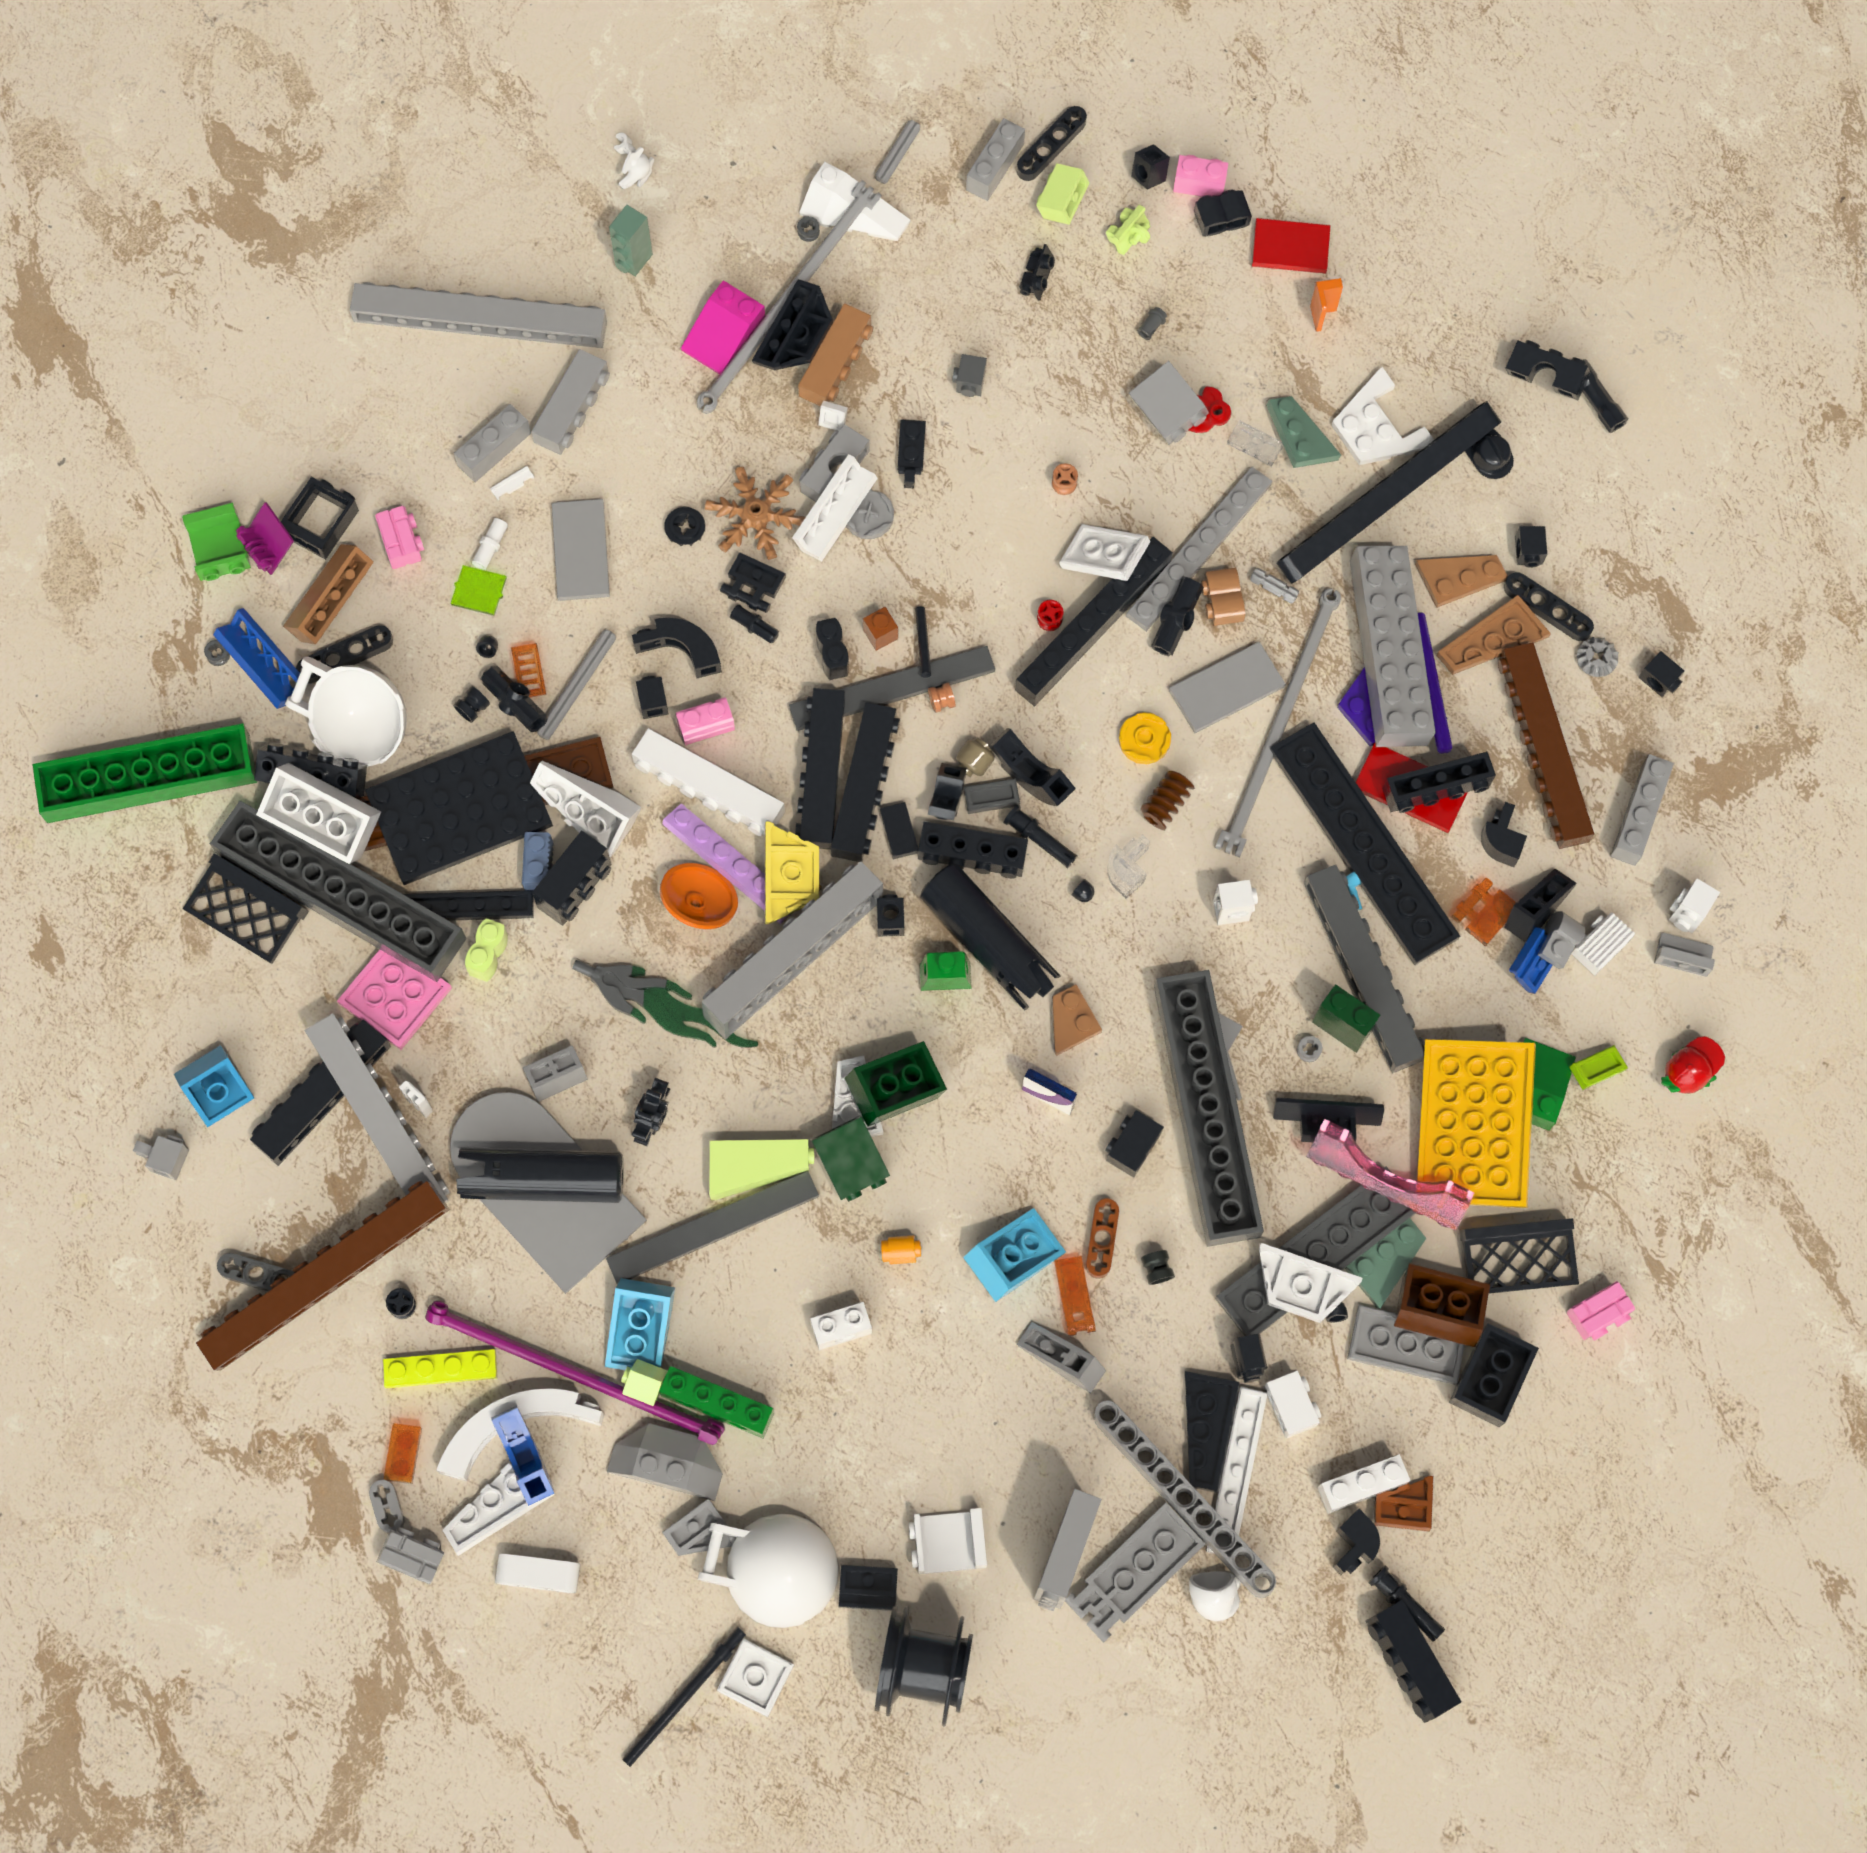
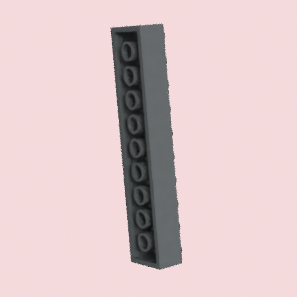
M238 802L209 843L217 855L433 981H439L467 939L462 928L353 865L256 815L258 810L244 802Z
M1204 970L1156 978L1154 991L1206 1246L1210 1247L1261 1238L1264 1229L1210 971Z

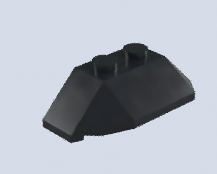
M800 279L796 281L752 359L754 364L772 370H780L811 363L833 324L832 316L819 285Z

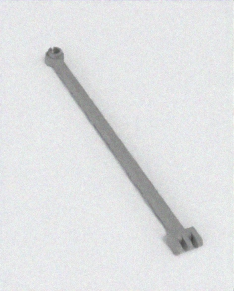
M861 180L852 192V196L856 198L711 388L698 396L697 408L699 410L704 405V398L708 397L712 400V404L705 405L702 413L708 414L716 409L717 399L764 340L796 281L800 279L808 282L863 209L868 207L872 210L880 200L882 195L879 192L875 194L873 199L869 197L874 190L871 186L865 193L861 191L865 187L866 182Z
M1332 588L1324 590L1319 600L1321 607L1229 832L1222 830L1215 847L1216 849L1220 850L1224 841H1226L1228 845L1225 852L1230 854L1233 845H1236L1238 848L1235 851V856L1239 858L1247 841V839L1241 836L1273 759L1270 747L1280 742L1332 611L1339 607L1341 595L1337 590L1334 591L1333 596L1335 600L1333 601L1328 600L1326 597L1332 594Z

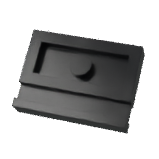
M841 1565L838 1607L892 1611L893 1606L896 1607L898 1568Z

